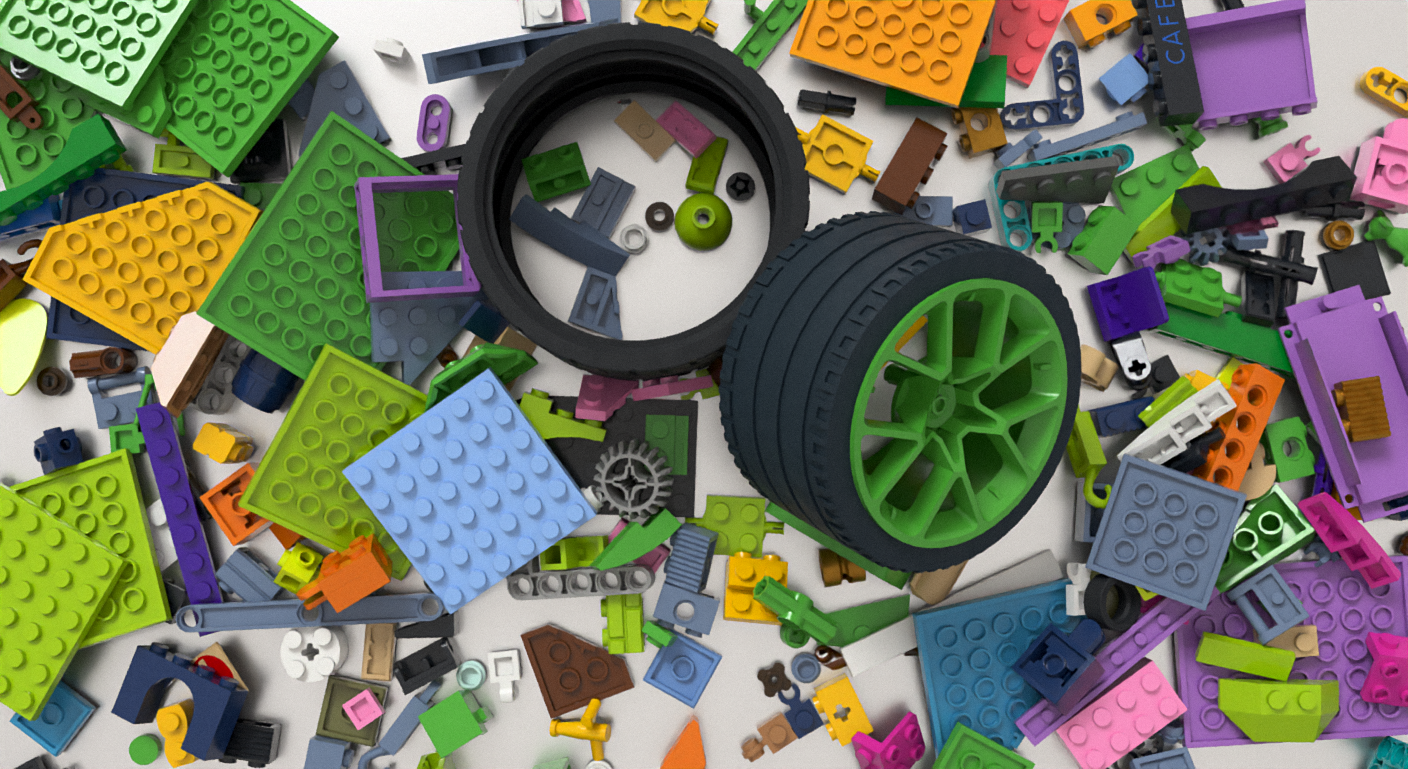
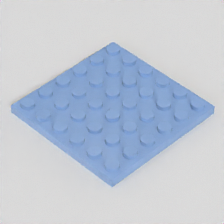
M491 367L342 471L431 590L442 600L444 607L450 615L597 514L595 508Z

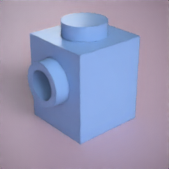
M1131 53L1099 78L1105 85L1108 95L1113 100L1118 101L1120 105L1128 99H1131L1134 103L1147 92L1144 86L1148 84V74Z

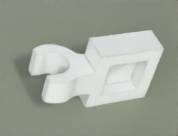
M1075 562L1067 564V574L1073 584L1066 585V615H1086L1083 601L1091 575V570L1085 568L1086 563L1079 564Z
M519 649L488 653L490 683L499 682L501 703L513 702L515 700L513 681L521 679Z

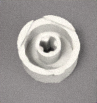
M338 626L292 628L285 634L281 645L280 655L282 664L291 678L303 682L323 680L342 666L348 655V640L346 634ZM311 646L315 649L318 648L319 653L315 655V652H311Z

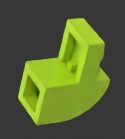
M608 535L562 538L540 553L541 570H563L590 566L608 546Z

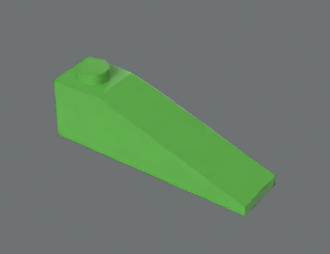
M1277 483L1264 495L1252 499L1239 517L1215 583V587L1219 590L1220 594L1290 556L1314 540L1315 529Z

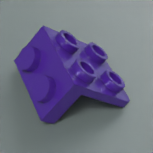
M1151 266L1087 286L1104 342L1135 331H1142L1162 325L1169 321L1157 278Z

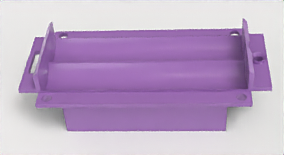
M1360 285L1285 307L1284 310L1289 324L1277 329L1342 506L1345 509L1358 507L1363 523L1408 510V504L1385 511L1382 505L1383 502L1408 495V342L1396 311L1388 314L1382 296L1365 300ZM1374 303H1378L1380 305L1379 311H1376L1374 309ZM1286 330L1292 333L1291 338L1285 337L1284 332ZM1379 376L1391 436L1350 443L1340 418L1339 409L1336 407L1331 391L1334 390V384L1341 381ZM1347 494L1351 495L1353 498L1351 503H1348L1345 500V496Z

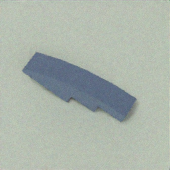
M527 194L520 199L509 218L510 221L533 237L560 253L586 266L613 276H617L630 254L584 220L577 224L556 207L549 211Z

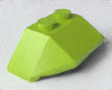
M1218 678V709L1254 742L1314 743L1339 711V681L1288 679L1285 682L1276 679Z

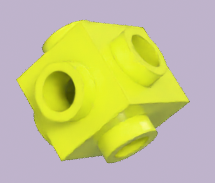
M297 542L292 552L286 549L277 565L282 568L273 582L297 594L302 587L319 577L320 568L318 565L324 556L317 553L312 547L304 546Z

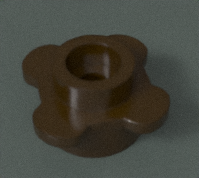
M775 663L772 668L768 670L761 669L758 672L757 678L759 681H762L765 688L764 694L767 697H774L777 692L781 690L788 691L791 688V681L786 678L784 673L785 667L781 663ZM773 677L777 678L776 683L772 682Z

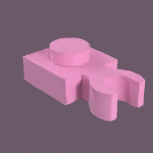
M1310 135L1299 139L1295 144V148L1290 142L1263 161L1280 184L1285 183L1308 166L1303 159H1309L1320 152L1321 149L1319 147L1312 151H1308L1305 148L1306 141L1312 138Z

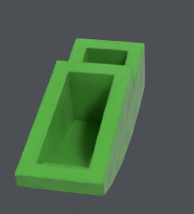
M659 508V511L656 514H651L642 525L638 522H629L590 566L594 570L602 571L633 561L667 540L682 524L666 508Z

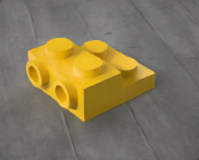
M737 552L734 554V557L730 556L726 562L723 620L782 626V623L777 619V614L753 599V590L764 576H770L787 588L788 562L781 561V557L777 555H765L763 559H753L751 553Z

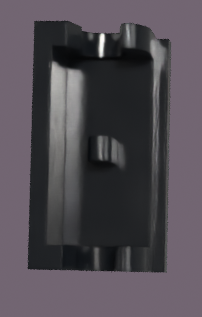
M443 637L394 663L396 667L393 668V671L403 689L404 695H407L458 668L462 661L450 638Z

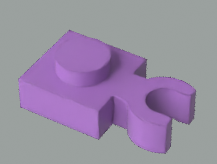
M1170 235L1147 246V251L1139 252L1133 255L1132 258L1136 268L1141 265L1143 268L1147 266L1155 268L1160 262L1164 264L1174 263L1181 256L1191 251L1188 241Z

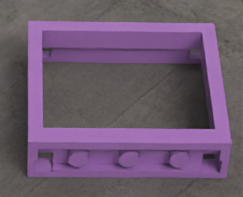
M459 174L358 177L354 184L366 303L473 297L480 291L482 285L478 282L468 261L469 256L465 252L460 230L463 229L458 222L457 184ZM453 190L463 286L383 290L373 193Z

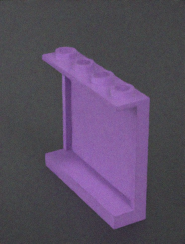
M1281 0L1185 18L1204 107V113L1193 124V128L1199 127L1201 131L1212 130L1218 127L1217 124L1230 122L1231 126L1243 125L1248 123V119L1261 117L1262 121L1279 118L1280 114L1292 112L1293 116L1309 114L1311 109L1317 108L1318 101L1315 93L1305 0Z

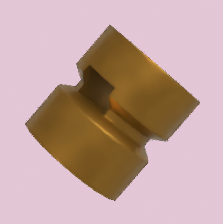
M828 548L818 550L821 575L825 588L841 585L843 580H847L849 583L866 581V572L863 568Z

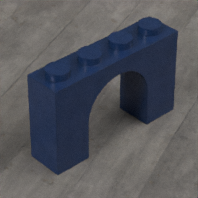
M152 642L151 645H138L111 713L132 724L153 723L165 691L175 680L179 679L188 686L194 700V714L180 749L203 761L222 759L248 690L238 686L239 681L236 679L216 675V670L209 666H197L191 663L192 658L187 655L169 652L167 645L158 642Z

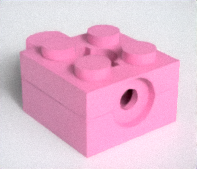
M1400 118L1388 123L1385 127L1383 138L1376 136L1361 143L1354 170L1357 180L1350 200L1362 201L1364 204L1400 214L1408 213L1407 118Z

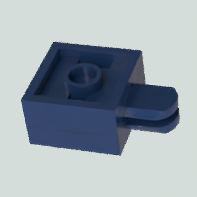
M1091 619L1082 620L1069 636L1050 623L1011 668L1022 681L1066 717L1105 672L1104 668L1093 656L1105 642V633L1098 623Z

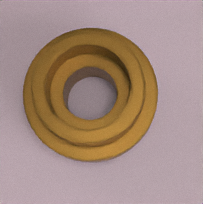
M1340 220L1329 223L1323 232V239L1326 245L1334 250L1347 248L1354 238L1353 228L1348 223ZM1335 231H1338L1341 234V239L1339 241L1336 240L1334 237Z

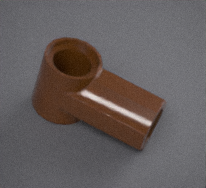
M108 347L103 350L72 353L69 365L74 378L125 374L135 369L137 358L130 349ZM119 354L121 363L117 367L115 365V357Z

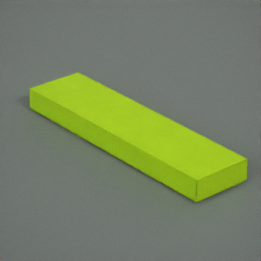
M1202 166L1180 187L1185 188L1206 184L1222 188L1210 168ZM1175 192L1139 225L1124 249V253L1133 265V255L1147 251V246L1170 235L1173 236L1181 228L1170 212Z

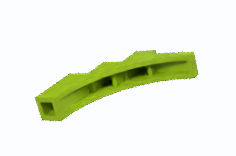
M532 388L531 393L527 391L523 393L520 408L544 440L555 437H580L603 442L607 428L601 427L602 421L578 420L573 418V412L557 408L556 413L552 412L551 408L554 400L548 398V392Z

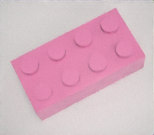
M1143 657L1053 732L1079 769H1106L1188 709L1154 661Z

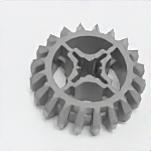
M637 439L631 440L629 444L626 440H622L618 443V446L615 444L608 448L609 453L604 452L600 456L602 462L596 464L595 467L600 473H597L593 480L601 483L596 487L595 492L604 493L601 502L609 501L611 503L609 511L618 508L619 517H624L628 512L630 520L636 519L638 514L644 519L649 516V512L656 514L659 511V506L663 507L666 505V497H669L673 491L668 486L674 483V478L667 476V474L672 471L673 467H664L663 463L667 460V456H662L661 458L657 456L659 447H655L650 451L649 441H645L639 446ZM628 458L625 471L621 470L619 473H614L618 460ZM643 463L649 468L651 472L647 471L643 467ZM630 475L635 476L634 479L637 478V484L633 482L634 480L630 479ZM654 486L652 496L648 499L640 500L643 488ZM618 487H620L624 491L625 495L619 490Z

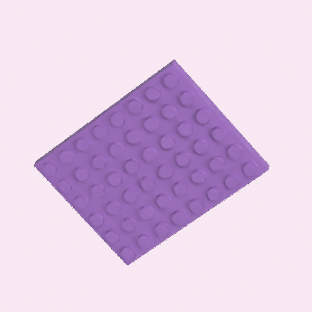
M1407 555L1389 556L1400 571L1401 576L1398 581L1371 589L1359 570L1351 571L1343 559H1338L1335 562L1330 559L1321 567L1314 566L1319 560L1278 562L1273 565L1294 595L1303 603L1302 606L1310 615L1309 618L1297 625L1312 624L1317 626L1319 656L1296 657L1288 679L1339 681V711L1316 740L1408 735V707L1365 702L1360 696L1361 689L1374 661L1365 643L1368 632L1390 633L1395 636L1408 637ZM1247 580L1215 597L1208 603L1206 611H1198L1189 619L1188 625L1183 624L1174 631L1178 697L1188 709L1180 715V722L1184 726L1183 734L1185 736L1182 740L1183 747L1201 748L1283 743L1252 741L1218 709V678H1272L1206 664L1195 659V653L1203 631L1254 643L1253 626L1236 602H1231L1226 595ZM1253 590L1245 594L1268 628L1278 625L1257 604L1260 599Z

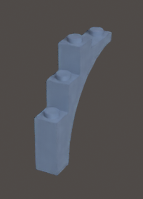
M618 18L473 42L422 54L428 84L521 66L525 63L524 60L542 47H547L550 45L549 43L569 34L571 36L576 35L578 31L619 23Z

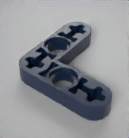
M1064 40L1060 41L1049 52L1048 59L1053 99L1012 103L1004 107L999 116L1003 129L1006 132L1068 127L1075 125L1082 119L1084 115V102L1078 52L1073 43ZM1063 49L1064 53H1069L1070 56L1065 60V70L1058 72L1057 69H1061L1063 66L1062 57H1057L1056 54ZM1060 77H1070L1074 83L1073 89L1070 91L1061 89L1059 86ZM1075 95V98H1072L1069 103L1071 110H1076V113L1072 116V119H1069V115L1063 114V111L1068 106L1067 98ZM1036 108L1046 109L1049 115L1046 122L1042 123L1035 120L1033 112ZM1025 109H1028V124H1026V118L1018 119L1014 125H1012L1011 120L1005 119L1010 111H1013L1014 116H1022L1026 112Z

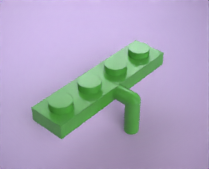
M744 0V12L753 18L756 23L733 50V53L743 59L747 67L751 66L756 71L805 10L808 0H773L764 12L756 7V0Z

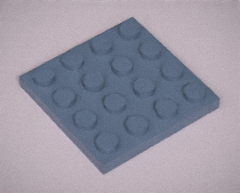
M1125 453L1085 568L1206 611L1247 494Z

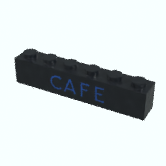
M1132 0V5L1137 9L1139 17L1137 31L1142 36L1144 43L1142 50L1143 60L1145 63L1148 62V87L1150 90H1153L1155 99L1153 102V113L1155 117H1158L1160 127L1195 124L1204 113V107L1182 0Z

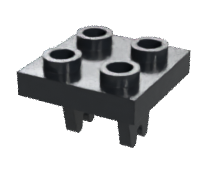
M275 119L230 175L231 183L240 184L286 179L291 171L287 123L284 119Z

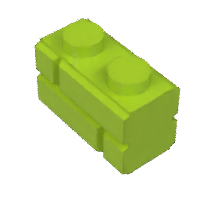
M642 593L606 595V599H601V617H607V629H602L603 647H608L609 654L645 652V634L641 631L644 627Z

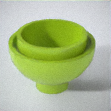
M697 193L689 196L679 205L674 222L676 233L685 245L694 250L709 251L719 247L727 240L733 221L728 205L721 198L709 193ZM700 214L708 215L709 222L707 224H700L698 222Z

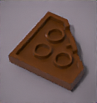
M547 624L520 635L551 719L587 706L591 699H598L600 701L635 687L625 658L617 654H609L608 650L554 625Z

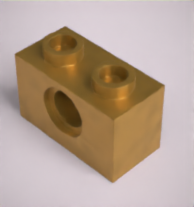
M951 108L953 122L955 125L959 124L962 134L959 135L961 149L963 152H967L969 159L998 151L1008 144L997 108ZM971 119L981 120L984 129L981 131L975 130L971 126Z

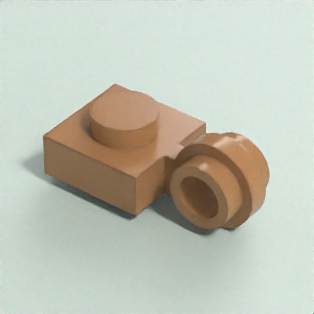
M780 711L757 727L762 738L757 741L753 737L741 746L743 750L741 754L744 759L754 762L764 755L763 747L765 745H768L772 753L775 754L798 737Z

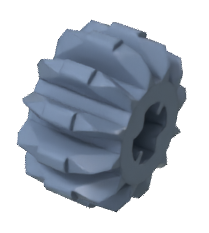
M1224 226L1191 234H1185L1181 228L1179 232L1184 237L1180 239L1188 241L1191 251L1189 252L1188 263H1194L1198 260L1200 266H1205L1209 261L1212 263L1218 262L1219 255H1224L1228 251L1222 245L1230 242V238L1222 236L1227 227ZM1203 237L1207 240V243H1204V245L1200 243V239Z

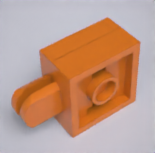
M259 462L247 463L199 497L233 546L245 544L273 524L272 521L238 506V502L257 470Z
M374 533L368 537L364 535L357 537L350 542L348 549L341 553L334 551L322 560L323 563L321 564L319 577L302 587L296 594L300 601L305 600L303 605L306 610H311L328 600L335 611L339 613L391 582L393 561Z

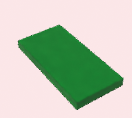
M989 55L985 61L974 63L959 107L1004 109L1007 55ZM886 87V105L952 107Z

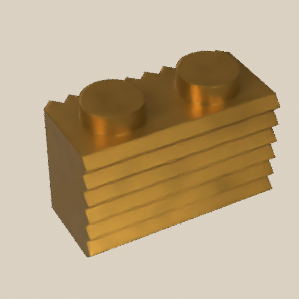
M1379 376L1341 381L1334 384V390L1331 391L1336 407L1339 409L1340 418L1350 443L1391 436Z

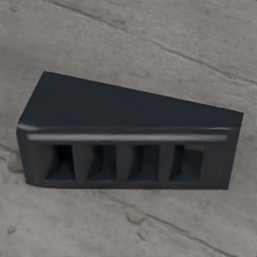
M458 611L451 615L450 613H445L432 621H419L403 626L394 631L396 639L454 637L459 633Z

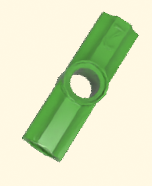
M764 576L756 584L753 590V599L777 614V619L782 624L795 630H801L820 644H827L834 637L837 631V622L813 606L814 602L809 597L796 591H790L770 576Z

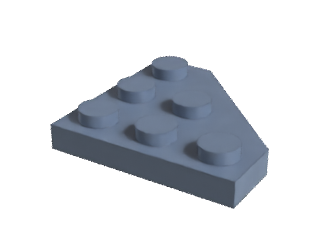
M345 60L319 74L298 153L299 157L331 111L379 144L390 139L389 134Z

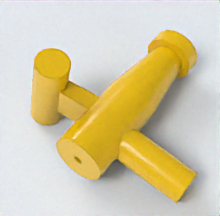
M591 699L580 721L561 722L560 719H552L549 731L552 737L563 735L581 740H590L593 760L601 761L604 759L602 742L610 740L611 725L596 723V715L601 707V702L598 699Z

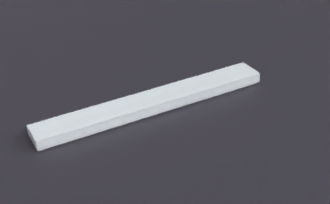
M1048 549L955 593L940 603L930 605L920 611L1048 583L1064 576L1052 550ZM911 614L840 648L839 650L851 676L855 677L917 647L913 616Z

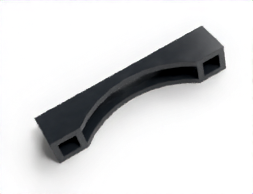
M1340 156L1312 161L1297 177L1285 183L1267 188L1228 189L1200 184L1176 189L1170 212L1185 234H1191L1350 200L1357 177Z

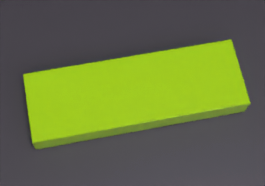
M1205 631L1202 633L1195 653V659L1198 662L1285 682L1288 680L1296 659L1295 652L1267 645L1262 646V644Z

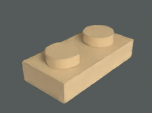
M1312 624L1296 625L1265 645L1295 652V657L1319 656L1317 626ZM1253 629L1254 643L1261 644L1257 639L1259 637L1258 633Z

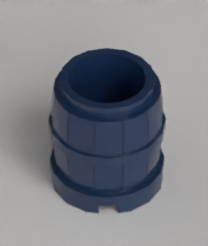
M251 348L245 359L239 364L240 367L231 384L233 386L231 391L237 398L253 408L273 414L275 410H279L289 395L293 393L299 377Z

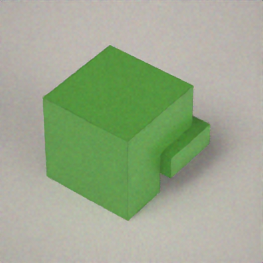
M458 690L418 716L441 759L448 758L452 755V752L479 735L487 733L488 730L484 723L494 717L488 707L480 708L472 692L469 690Z

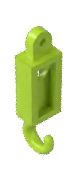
M1078 405L1066 449L1076 478H1085L1083 484L1085 500L1096 508L1104 509L1106 508L1112 486L1109 484L1105 485L1104 489L1107 496L1105 499H1100L1094 494L1093 485L1099 472L1107 464L1090 412H1081Z

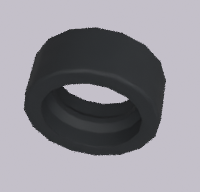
M1098 574L1088 583L1084 593L1085 614L1088 619L1097 622L1101 629L1124 631L1129 629L1138 618L1141 608L1140 593L1135 585L1104 574ZM1114 585L1118 591L1119 603L1115 615L1110 619L1106 609V598L1110 588Z

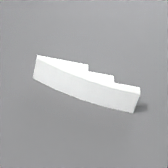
M1217 379L1165 414L1132 441L1117 457L1122 461L1123 455L1126 453L1161 465L1188 449L1186 446L1188 441L1211 429V421L1237 407L1221 381Z

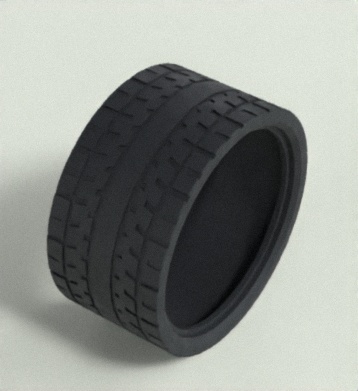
M630 22L607 24V26L583 29L573 36L571 34L566 35L530 55L520 67L516 66L489 96L483 105V112H479L471 128L470 137L466 141L461 163L463 166L462 170H459L457 184L458 222L463 229L460 230L465 252L469 256L470 266L478 282L483 285L482 289L489 300L515 329L536 345L575 368L585 370L594 375L627 381H636L637 379H642L643 381L660 380V378L678 375L679 377L687 375L694 369L701 370L723 356L727 338L730 335L738 310L759 275L761 276L766 266L777 257V254L782 250L784 251L793 240L799 239L806 232L805 228L808 225L810 211V184L808 170H805L807 162L801 141L797 137L798 132L789 113L785 114L783 103L773 89L768 87L766 81L751 66L747 67L744 64V60L704 36L699 34L695 36L690 31L673 26L666 27L661 26V24L638 22V25H631ZM627 93H654L683 99L703 108L725 123L740 138L756 162L764 181L770 210V232L767 250L754 276L742 292L728 306L698 326L678 334L649 340H618L589 334L566 324L546 311L532 294L521 274L512 245L511 221L509 220L513 194L523 168L522 159L529 157L540 139L557 122L578 108L602 98Z

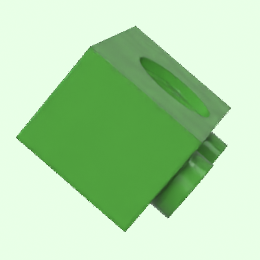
M1299 416L1267 422L1259 440L1265 450L1264 463L1276 464V477L1274 480L1276 483L1315 474L1313 468L1315 458L1311 450L1308 449L1305 439L1307 437V429L1305 424L1300 421ZM1285 442H1289L1292 448L1289 456H1286L1283 452Z

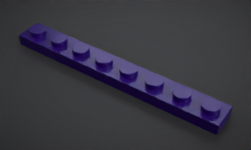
M160 402L135 408L190 604L224 603L218 584L219 581L215 576V567L173 417L161 406ZM192 610L197 625L199 616L197 612ZM219 631L198 632V633H199V636L201 637V636H205V635H208V634L216 633V632H219Z

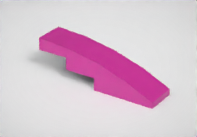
M1322 492L1298 502L1297 505L1331 553L1338 551L1351 571L1358 569L1371 589L1399 580L1401 576L1400 571L1382 547L1327 492Z

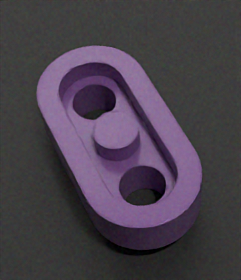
M438 94L427 96L422 101L416 139L418 145L425 152L444 149L448 140L451 106L446 98ZM435 107L442 108L441 114L437 116L433 115L432 111ZM436 135L438 137L437 142L429 144V137Z

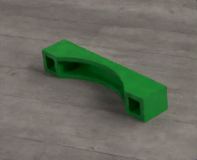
M97 114L72 129L68 141L59 156L44 172L18 187L0 191V226L13 223L17 216L26 210L38 208L43 204V200L51 195L65 192L71 183L92 176L95 172L94 170L103 164L108 165L117 161L120 158V154L127 151L111 122Z

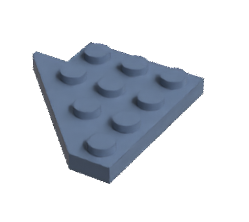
M462 271L381 272L383 290L463 286ZM480 288V291L473 297L370 303L372 362L401 361L402 382L410 386L460 332L463 327L458 323L477 300L489 298L483 289Z

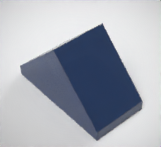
M486 299L477 300L458 324L486 342L494 344L510 323L501 315L492 302Z

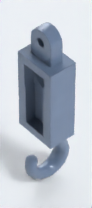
M433 680L423 694L419 692L413 696L378 745L380 747L368 751L361 756L358 762V769H367V764L372 759L386 755L394 756L403 748L421 723L418 716L434 706L435 703L431 699L442 684Z

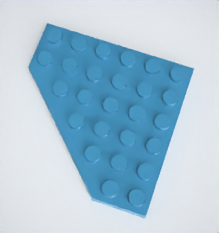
M1070 578L912 613L936 759L958 721L1011 750L1018 748L1025 735L1014 721L1042 697L1022 681L1011 667L1050 623L1069 636L1082 620L1088 619L1086 615H1066V585L1073 584Z

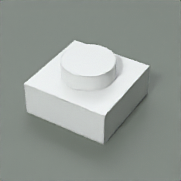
M386 38V41L376 39L373 50L380 58L407 65L410 53L401 41L393 38Z

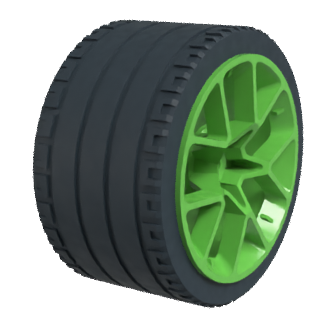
M870 211L869 213L855 212L854 215L845 214L840 219L832 218L826 224L820 223L813 230L804 232L799 239L793 240L784 251L782 250L777 254V257L766 266L765 271L761 276L759 275L752 289L747 293V297L740 306L737 317L732 324V329L726 342V349L723 353L719 385V411H721L722 415L720 420L725 430V441L729 443V453L735 457L734 463L736 467L741 469L740 473L749 480L751 487L756 489L760 495L767 498L770 502L881 567H887L893 571L899 570L903 573L911 571L915 573L927 571L930 573L938 569H948L953 565L956 566L974 558L1004 537L1028 513L1054 475L1068 444L1080 397L1082 363L1077 324L1074 320L1073 311L1069 307V301L1063 295L1060 285L1056 284L1054 277L1047 274L1046 269L1042 265L1037 264V261L1026 257L1025 254L1019 251L887 212ZM926 314L928 316L927 356L916 361L895 351V345L903 334L921 316ZM891 361L893 363L889 364L884 371V380L889 384L897 386L891 404L892 422L866 419L864 417L870 393L875 391L876 387L873 385L878 373L885 362ZM865 435L893 438L880 451L863 460L861 440Z

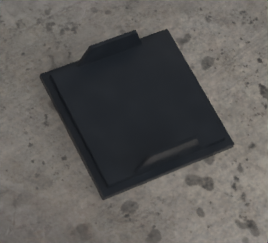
M1367 240L1350 245L1345 249L1333 250L1317 255L1329 294L1356 285H1360L1365 300L1391 294L1374 240Z

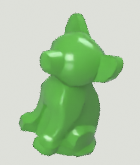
M1378 210V216L1374 217L1369 223V231L1364 235L1365 239L1368 241L1384 239L1389 248L1396 250L1402 255V265L1407 267L1408 228L1394 227L1382 210Z

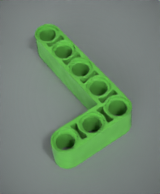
M769 502L765 509V512L900 590L903 589L912 571L909 573H903L899 570L893 571L871 562L772 502Z

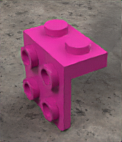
M1368 632L1365 643L1374 661L1360 692L1362 700L1365 702L1408 707V637L1395 636L1390 633Z
M908 712L882 743L860 731L851 738L855 749V756L859 761L861 769H910L925 753V743L916 714Z

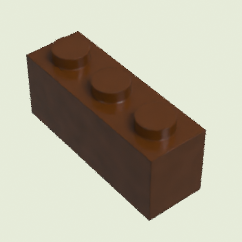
M916 117L875 187L872 200L900 215H903L907 207L912 209L920 196V193L916 192L921 183L926 185L934 172V169L930 168L935 159L940 161L948 145L944 144L948 133Z

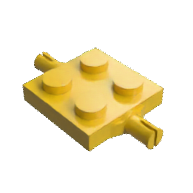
M641 0L634 13V17L641 22L661 24V26L666 27L673 26L690 31L691 33L700 27L714 35L715 30L719 26V24L705 17L706 8L711 0Z
M823 114L816 127L809 134L795 127L798 132V140L803 144L802 147L807 162L805 170H808L810 176L846 194L852 181L859 174L874 182L878 178L881 171L865 164L867 153L874 142L873 140Z

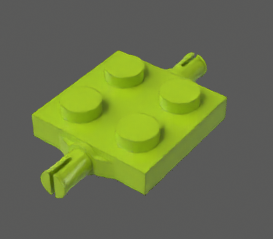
M707 494L706 510L703 518L685 517V523H691L719 533L714 555L734 556L737 552H748L752 554V557H762L763 541L766 533L784 535V522H767L764 497Z

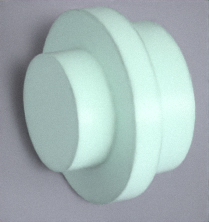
M473 660L466 661L459 666L456 672V679L463 689L469 691L476 690L484 684L486 671L481 663Z

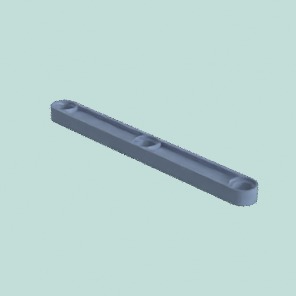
M435 593L365 596L339 613L326 600L316 606L319 610L317 619L309 621L303 613L305 608L303 603L305 600L288 599L192 604L182 607L177 612L175 620L180 630L189 633L432 621L443 614L445 607L442 600ZM428 598L436 600L439 605L438 612L435 615H428L423 610V603ZM188 610H194L199 616V621L194 627L188 626L185 623L184 615Z

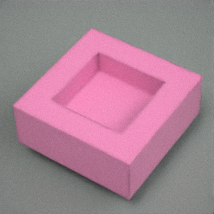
M370 687L342 705L357 730H360L385 713Z

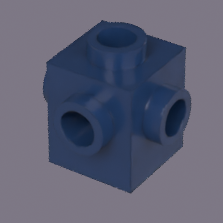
M61 427L51 428L43 431L44 436L34 441V456L41 463L44 475L84 462L81 455L82 443L79 437L75 435L74 429L62 431Z

